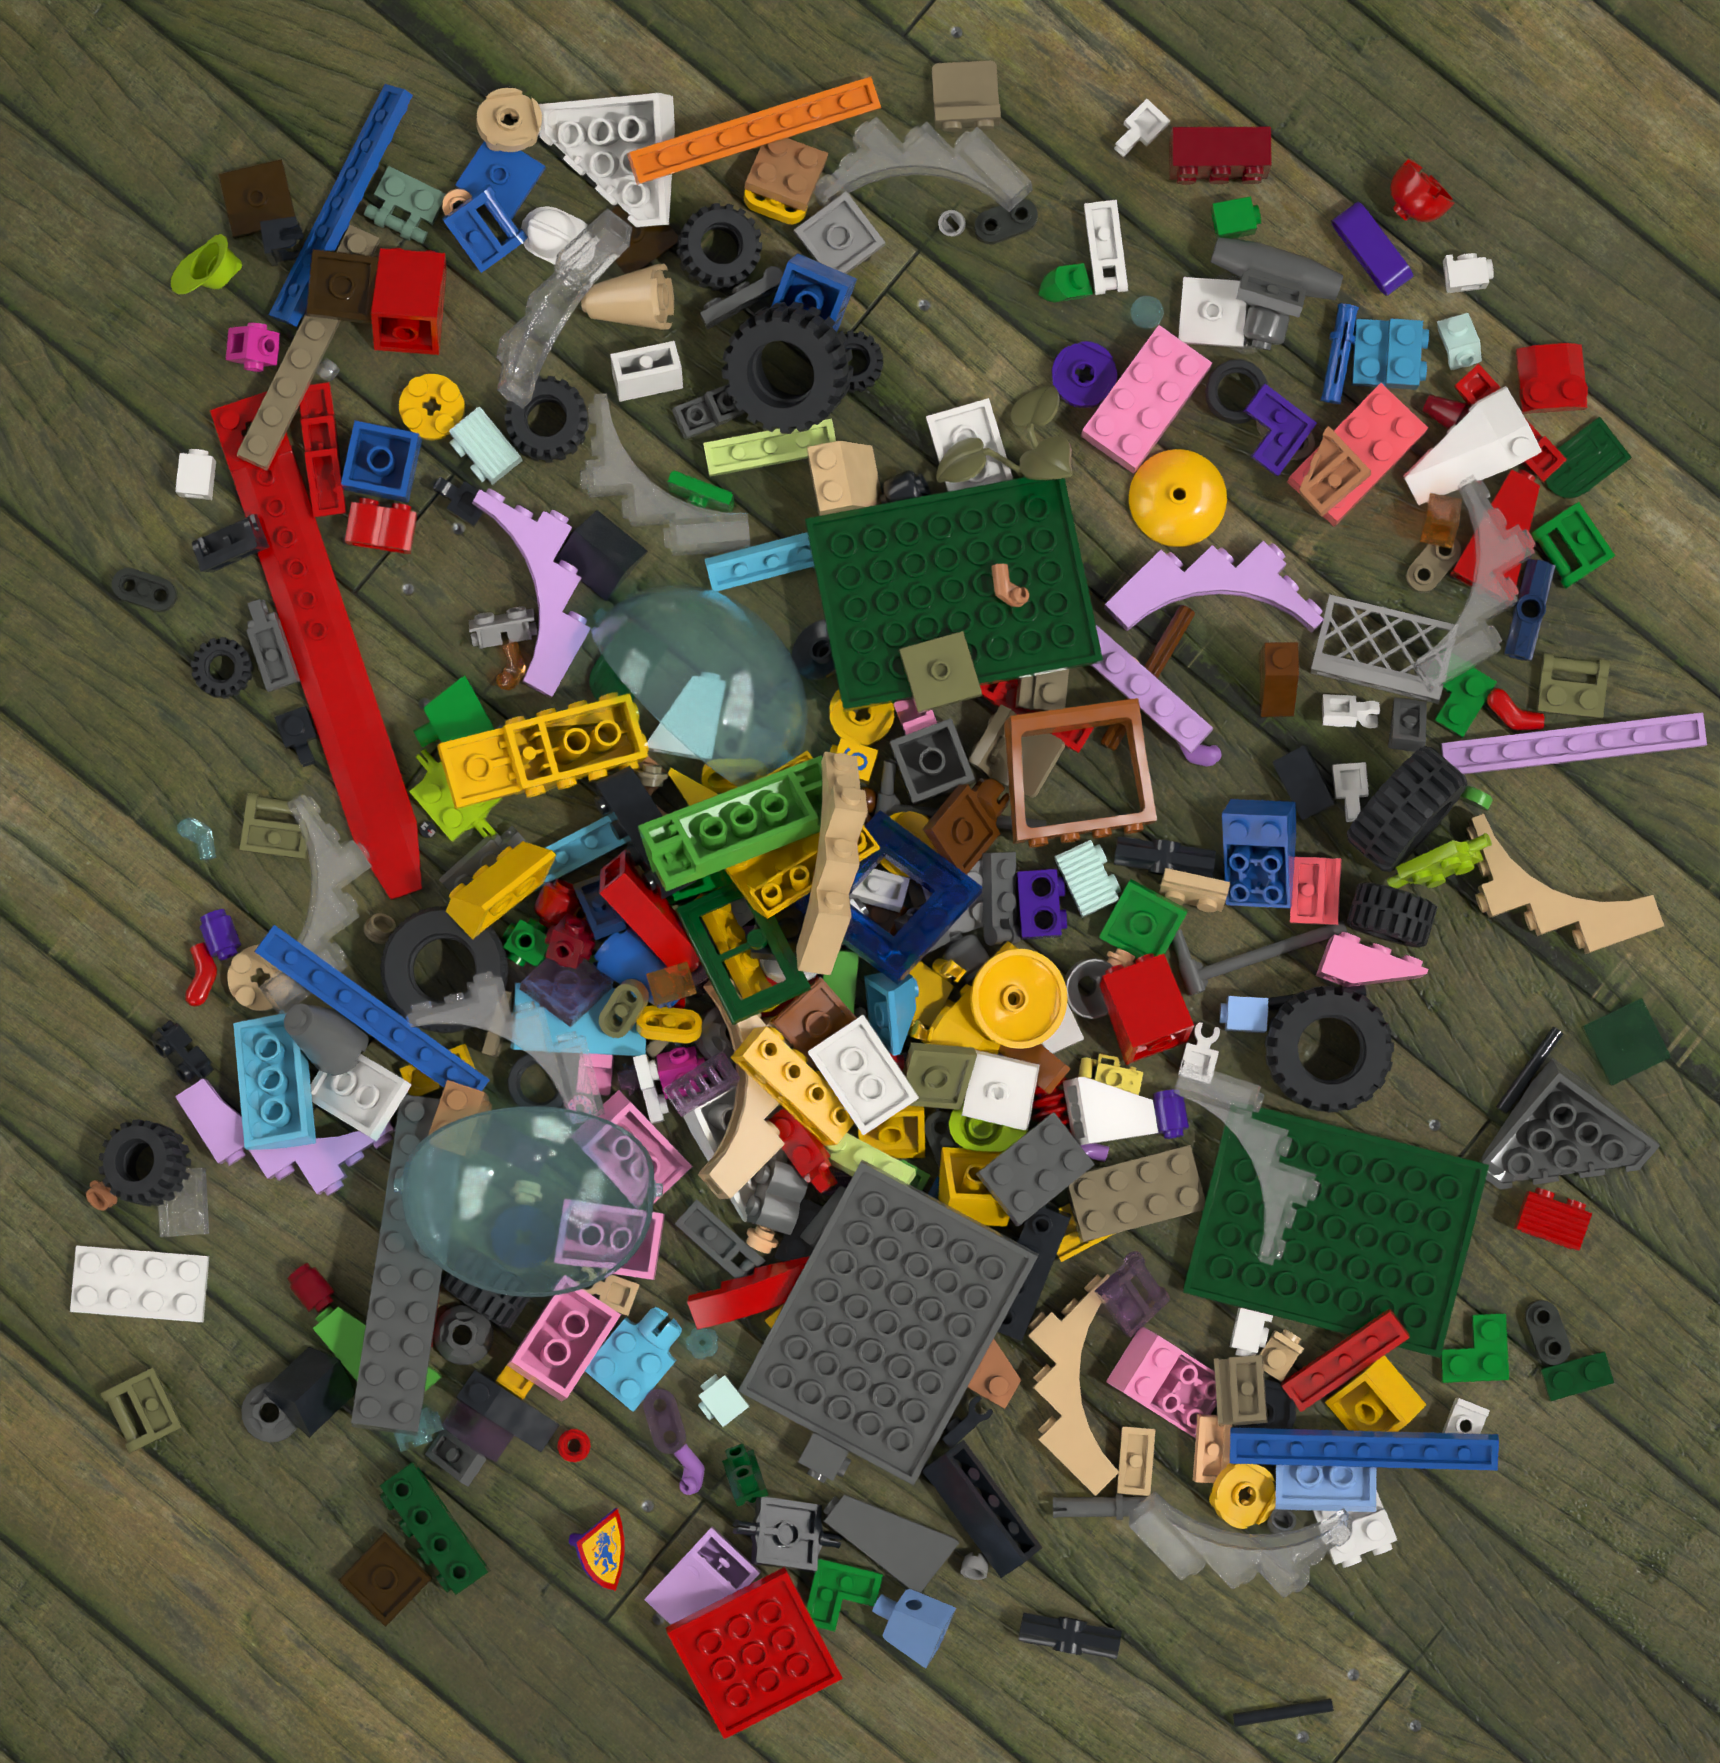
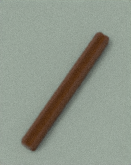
M1185 605L1179 606L1144 666L1157 679L1195 616V612ZM1123 724L1110 725L1101 740V744L1115 751L1126 734L1125 726Z

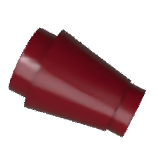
M1430 394L1423 407V412L1449 430L1470 412V408H1468L1467 403Z

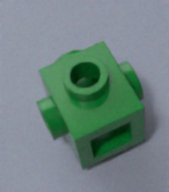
M532 918L527 923L521 919L517 925L511 923L502 937V940L506 941L503 948L509 951L507 958L521 967H524L527 962L540 969L546 959L549 944L545 943L546 934H544L547 927ZM525 938H531V945L527 948L522 947V941Z

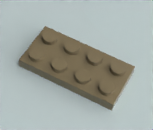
M1191 1145L1085 1172L1066 1187L1080 1243L1202 1211L1205 1204V1197Z

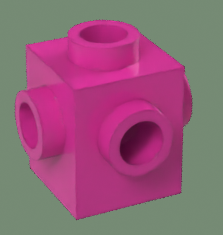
M248 323L247 326L229 328L226 360L244 364V370L262 372L265 366L277 365L280 333L267 330V325L261 323Z
M695 1046L688 1048L679 1047L670 1052L657 1055L658 1074L665 1099L678 1096L687 1097L696 1092L704 1091L703 1078L708 1077V1071L704 1057L698 1058Z

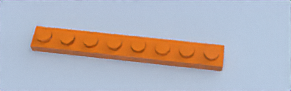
M868 77L627 153L636 184L639 185L881 108L872 77Z

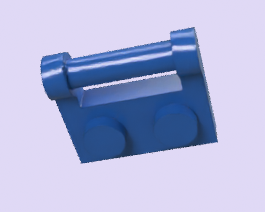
M490 184L478 190L474 196L442 218L481 273L528 238L523 229L516 227L495 198L496 192ZM484 204L508 237L504 242L500 243L477 212L476 209Z

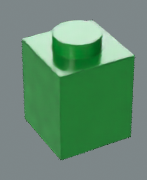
M1251 196L1212 204L1210 211L1216 241L1218 237L1234 239L1255 235L1257 225L1261 224V214L1259 206L1252 204Z

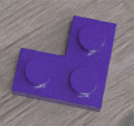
M1262 384L1243 410L1269 430L1250 457L1275 476L1280 475L1317 424L1266 384Z

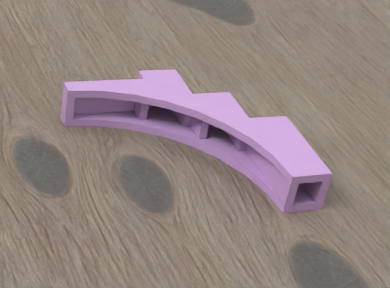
M488 488L486 493L479 490L472 504L492 517L512 538L526 561L535 586L538 603V636L532 661L522 683L551 699L591 629L585 625L587 619L573 611H570L568 615L562 612L581 580V577L576 575L578 569L563 560L559 564L553 562L572 527L567 524L569 519L555 510H551L550 514L543 511L536 522L532 519L534 515L532 512L519 505H516L515 509L503 503L505 497Z
M1264 541L1236 568L1232 565L1234 559L1222 547L1217 550L1212 545L1185 572L1180 569L1183 563L1172 552L1165 554L1160 550L1104 606V609L1126 631L1147 615L1170 603L1194 596L1215 594L1242 596L1270 604L1295 618L1310 632H1313L1324 620L1320 616L1322 613L1320 607L1310 598L1305 601L1297 593L1299 587L1290 577L1285 575L1282 578L1279 575L1286 566V563L1283 561L1285 558L1284 553L1275 544L1271 543L1268 546Z
M203 1078L175 1096L217 1163L223 1164L227 1162L230 1166L246 1155L243 1151L245 1147L242 1116L220 1097L208 1080ZM389 1121L377 1141L360 1131H356L339 1137L316 1138L315 1144L249 1151L267 1179L276 1177L280 1181L295 1171L292 1165L297 1163L316 1194L320 1195L325 1192L329 1196L344 1186L342 1180L348 1177L341 1165L346 1163L350 1167L365 1157L362 1152L370 1146L374 1145L378 1149L391 1141L393 1138L390 1134L395 1131V1127Z

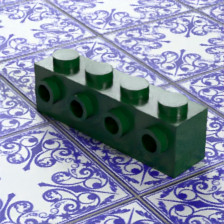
M412 1462L380 1485L383 1490L379 1494L380 1498L390 1511L394 1508L397 1510L402 1518L398 1522L408 1538H411L413 1535L421 1545L417 1551L428 1566L433 1563L440 1574L436 1578L447 1593L452 1590L457 1595L491 1571L416 1462Z

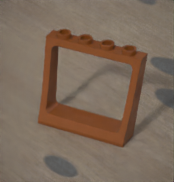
M1138 698L1013 715L1004 722L1013 844L1028 842L1029 848L1048 845V839L1059 837L1061 843H1070L1080 840V834L1092 833V837L1097 839L1111 836V830L1122 828L1124 829V834H1132L1143 831V825L1154 824L1157 821ZM1123 724L1127 732L1140 803V813L1036 828L1028 827L1025 818L1021 737Z

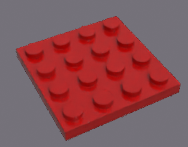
M785 1567L665 1627L671 1642L724 1739L843 1679Z

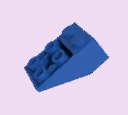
M1230 799L1222 812L1225 881L1230 882L1226 905L1291 908L1296 846L1295 802Z

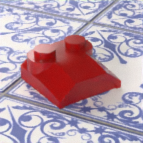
M1545 344L1516 349L1520 410L1522 414L1575 411L1588 408V386L1585 382L1582 344Z

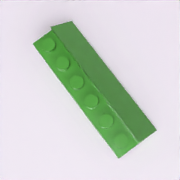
M818 756L639 825L638 830L652 872H656L665 891L820 832L822 812L821 761L823 757Z

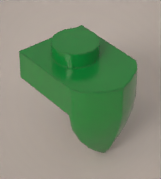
M1084 263L1059 266L1051 270L1042 280L1038 295L1044 300L1054 303L1083 299L1093 294Z

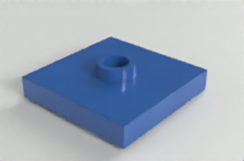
M484 141L455 184V187L457 189H464L474 196L478 190L490 184L496 192L495 198L512 220L546 167L521 150L516 152L493 151L487 147Z

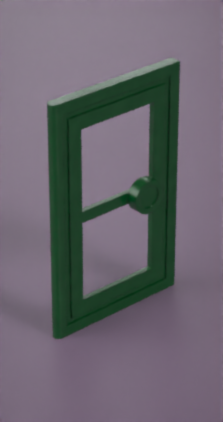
M734 882L675 909L732 1025L811 990L804 972L798 971L797 959L775 916L773 915L767 919L755 911L747 900L746 902L760 929L751 930L747 935L746 943L720 955L717 954L699 917L743 898V894ZM768 943L786 980L741 1000L722 962L751 948L760 950Z

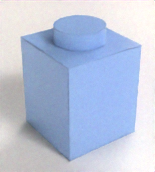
M1228 996L1226 1003L1220 1004L1219 1022L1225 1023V1031L1265 1033L1267 1031L1268 998Z

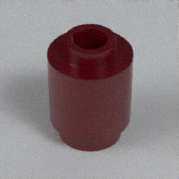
M308 1262L295 1270L287 1278L291 1284L289 1288L308 1312L315 1309L317 1313H320L333 1303L331 1296L335 1291L316 1267L312 1268Z

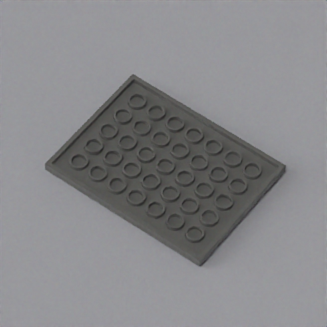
M861 1160L738 1391L914 1486L1039 1254L876 1166Z

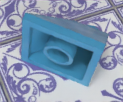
M902 969L864 976L869 1023L889 1053L894 1056L900 1055L916 1011L915 997L919 995L917 981L912 975Z

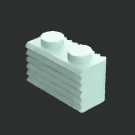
M480 406L449 431L453 437L449 443L461 458L467 454L474 464L470 469L481 482L487 479L493 485L523 461L518 452Z
M1089 840L1054 857L1082 918L1119 900L1117 893L1121 892V888L1114 874L1108 876L1103 864L1107 862V859L1100 844L1094 846L1092 841Z

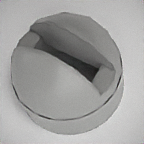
M945 211L938 220L939 229L944 235L955 237L960 235L965 229V218L958 211ZM949 216H951L960 227L957 231L946 220Z
M970 1552L962 1562L961 1574L973 1580L985 1579L988 1573V1560L982 1553H979L977 1557L974 1556L973 1552Z

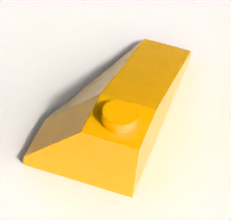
M1007 941L996 954L1018 948ZM968 984L960 990L962 997L951 1008L946 1005L937 1015L931 1025L934 1030L930 1042L921 1041L924 1044L972 1047L975 1050L996 1055L999 1053L1000 1047L999 1044L989 1039L978 1027L971 1009L970 994L972 986ZM1014 993L1008 995V1002L1013 1005L1016 997Z

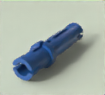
M1338 304L1334 332H1330L1329 337L1332 344L1321 397L1323 402L1341 404L1351 344H1355L1356 339L1353 333L1359 309L1357 306Z

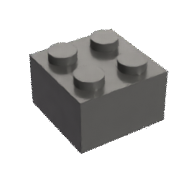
M952 718L894 739L889 743L913 806L953 792L959 784L971 785L975 782Z

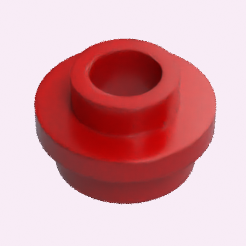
M570 1429L560 1436L557 1448L561 1457L566 1461L579 1462L589 1454L591 1443L585 1432L579 1429ZM571 1439H577L580 1442L581 1447L577 1452H572L568 1448V1443Z

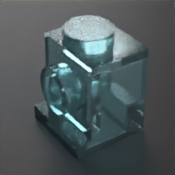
M426 1407L422 1409L418 1436L394 1433L400 1452L409 1449L408 1442L412 1441L414 1447L433 1441L431 1434L442 1431L444 1428L438 1411L432 1413L431 1408Z

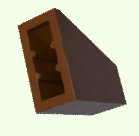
M1298 642L1264 643L1259 652L1261 717H1294L1299 678Z

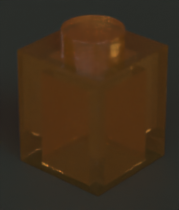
M1434 493L1429 494L1423 516L1420 542L1447 548L1453 547L1460 522L1462 499Z
M688 962L646 974L655 1006L697 994Z

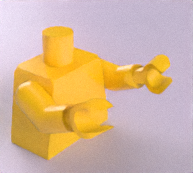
M910 954L903 970L916 979L919 995L915 997L916 1011L907 1035L930 1042L934 1030L931 1025L937 1015L946 1005L951 1008L955 1004V1002L948 999L954 987L951 984L952 976L958 982L966 970L952 959L949 961L937 959L933 962L931 969Z

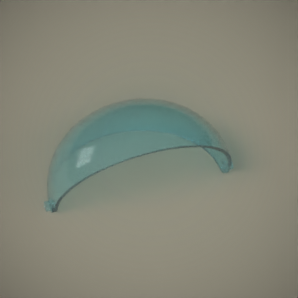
M663 585L639 591L628 596L609 611L605 612L601 608L594 614L593 618L596 620V623L591 629L592 637L613 671L668 731L725 779L740 787L765 777L801 754L808 724V707L801 675L793 657L780 637L760 616L744 604L727 595L699 586Z
M533 1106L502 1108L473 1114L434 1131L422 1140L410 1154L405 1164L403 1176H401V1179H394V1192H400L402 1195L403 1210L407 1224L421 1249L449 1274L465 1283L498 1294L519 1297H547L562 1295L589 1287L607 1278L627 1263L645 1239L652 1219L654 1200L656 1197H662L663 1183H656V1180H654V1166L647 1149L634 1135L611 1121L580 1111Z

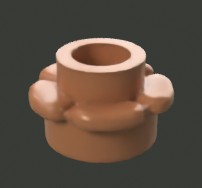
M94 1180L90 1183L91 1188L86 1192V1198L94 1208L104 1211L117 1203L118 1198L110 1193L111 1188L105 1187L102 1181Z

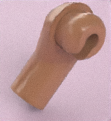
M1008 564L993 565L992 575L995 595L1012 607L1023 606L1029 599L1028 590L1025 587L1020 588L1010 582Z

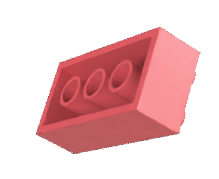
M1382 383L1334 430L1371 470V475L1323 516L1333 527L1413 447L1428 429ZM1318 448L1291 474L1287 481L1299 494L1301 484L1309 472L1310 463Z

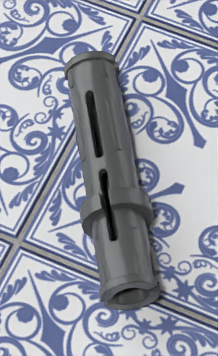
M1116 1494V1497H1053V1518L1116 1517V1520H1123V1517L1128 1516L1153 1517V1496L1123 1497V1494Z

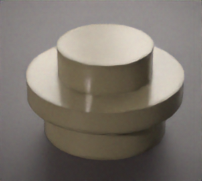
M642 764V769H635V774L643 786L663 787L664 779L668 777V773L662 771L661 765Z
M377 913L366 920L363 930L371 941L378 944H386L390 934L394 932L396 924L390 916Z

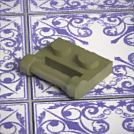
M1543 653L1536 712L1602 720L1610 661L1599 659L1598 662L1557 658L1554 657V654ZM1552 670L1596 675V683L1587 684L1551 679Z
M249 792L239 850L306 860L314 801L304 800L303 803L262 798L257 793ZM261 810L301 816L300 825L255 819L256 812Z
M151 1368L100 1394L104 1403L108 1402L127 1441L125 1447L129 1454L183 1427L155 1368ZM128 1392L147 1434L139 1437L120 1398V1395Z

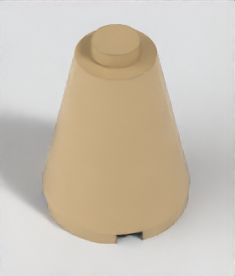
M656 264L588 286L586 293L581 295L583 312H587L591 319L659 330L670 329L672 323L666 322L668 315H674V292L671 278H665L663 271L668 270L665 264Z

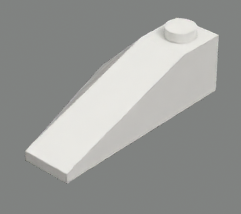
M1506 386L1478 400L1469 409L1470 412L1457 425L1454 424L1447 431L1448 434L1434 448H1430L1403 476L1418 505L1513 468L1542 452L1528 422Z

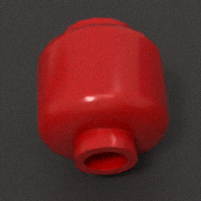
M555 879L554 882H547L543 885L534 904V912L540 917V924L550 928L551 925L556 926L566 913L574 915L580 904L574 892L573 884L561 879Z

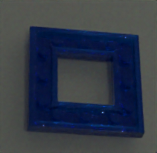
M879 810L865 828L877 842L880 849L859 862L860 865L849 895L883 858L931 892L932 895L895 936H892L850 904L851 919L842 943L899 985L981 895L983 887ZM810 893L795 902V907L805 915Z

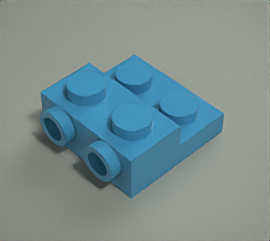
M1356 319L1352 386L1377 387L1382 383L1386 388L1417 390L1419 382L1425 381L1427 374V362L1421 361V349L1428 348L1429 329H1423V321Z

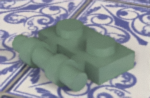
M388 166L374 193V196L384 201V204L380 209L368 204L364 216L374 220V224L381 228L387 226L401 233L400 237L408 241L413 239L423 244L428 232L418 228L421 220L434 225L442 209V201L446 194ZM395 207L410 214L409 219L404 221L392 215Z

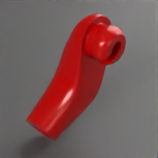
M1494 688L1489 693L1487 698L1489 707L1511 729L1541 730L1544 728L1543 713L1530 712L1518 708L1503 689Z
M205 942L190 948L195 965V975L185 992V1000L192 1007L200 1006L206 1002L217 976V966L210 956Z

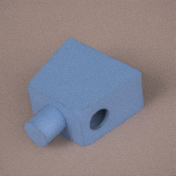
M907 1589L898 1602L881 1594L872 1612L888 1620L882 1635L884 1640L924 1668H927L943 1641L956 1608L912 1589Z

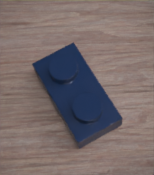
M600 875L573 884L574 892L595 940L627 929L624 919L599 893Z

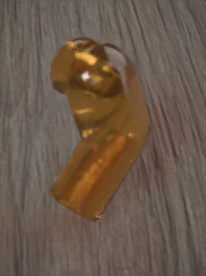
M512 642L502 647L507 665L502 673L497 675L496 684L503 690L509 691L516 688L526 672V665L517 642Z

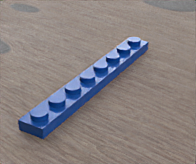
M384 84L269 313V316L277 321L297 327L300 319L304 316L307 305L312 250L335 252L359 202L364 196V192L373 174L378 169L379 162L387 146L392 141L393 134L402 116L407 111L408 104L413 95L405 89Z
M273 925L255 949V953L443 1088H445L446 1082L449 1080L482 1091L490 1079L277 926Z
M1230 1428V1464L1498 1470V1434Z

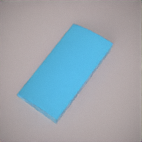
M515 983L511 1049L640 1056L646 1052V1038L637 1032L636 1023L621 1038L609 1037L601 1030L599 1015L616 988ZM616 1014L617 1019L622 1021V1018Z
M286 1013L233 1023L244 1147L246 1150L279 1149L316 1143L308 1058L285 1030L284 1018Z

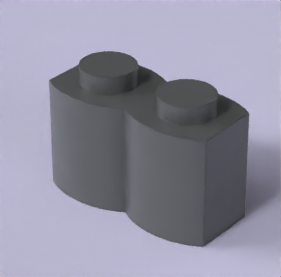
M770 1159L756 1173L757 1190L748 1199L745 1208L747 1222L791 1235L798 1219L800 1203L806 1193L808 1183L801 1177L794 1166Z

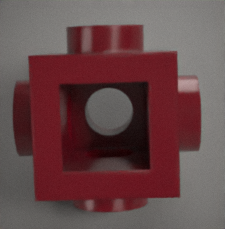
M566 913L556 926L551 925L545 938V943L549 944L546 957L556 961L560 966L574 969L584 959L589 960L595 948V942L593 941L594 936L588 922Z

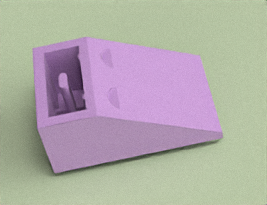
M712 1526L644 1600L666 1621L673 1624L750 1585L761 1571L754 1564H751L736 1547Z

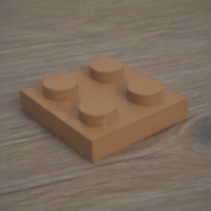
M789 138L760 147L745 182L744 189L806 211L829 153Z

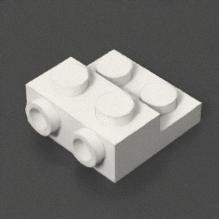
M1377 1490L1376 1512L1312 1510L1333 1564L1342 1563L1343 1568L1361 1562L1360 1555L1371 1550L1374 1556L1393 1549L1391 1543L1397 1541Z

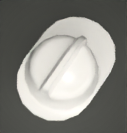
M549 206L539 207L528 213L522 221L521 229L528 236L523 242L525 248L535 256L565 269L580 268L587 264L594 255L596 240L589 225L560 209Z

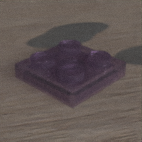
M546 958L521 982L520 990L569 1027H572L612 989L614 980L598 971L586 959L574 969L560 966L556 961Z

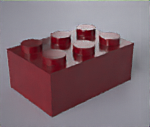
M1172 127L1169 139V180H1177V184L1190 185L1195 184L1196 180L1209 179L1210 184L1219 185L1229 183V179H1242L1243 184H1259L1262 182V179H1267L1272 166L1271 127Z

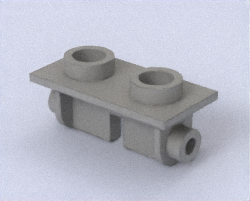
M519 606L508 609L506 614L494 616L493 613L486 612L474 616L473 620H469V632H477L471 634L473 647L480 646V649L502 645L501 632H507L509 643L532 639V636L538 635L536 622L529 623V621H534V610H526V607Z

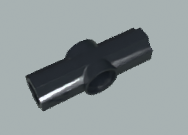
M1117 837L1113 865L1148 870V873L1162 876L1164 875L1165 868L1212 878L1216 851L1181 846V843L1168 840L1153 839L1152 841H1145L1136 838Z
M1023 1612L1018 1641L1053 1647L1052 1650L1076 1655L1086 1653L1117 1659L1122 1631L1104 1626L1089 1625L1087 1621L1058 1616L1057 1619Z

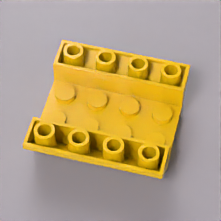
M807 750L766 776L813 759V757ZM863 825L857 841L859 862L880 849L877 842ZM820 832L724 870L751 907L768 919L811 892Z

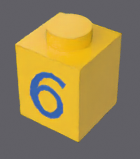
M842 738L838 746L832 744L831 753H844L857 757L859 780L862 783L869 784L877 760L878 750Z

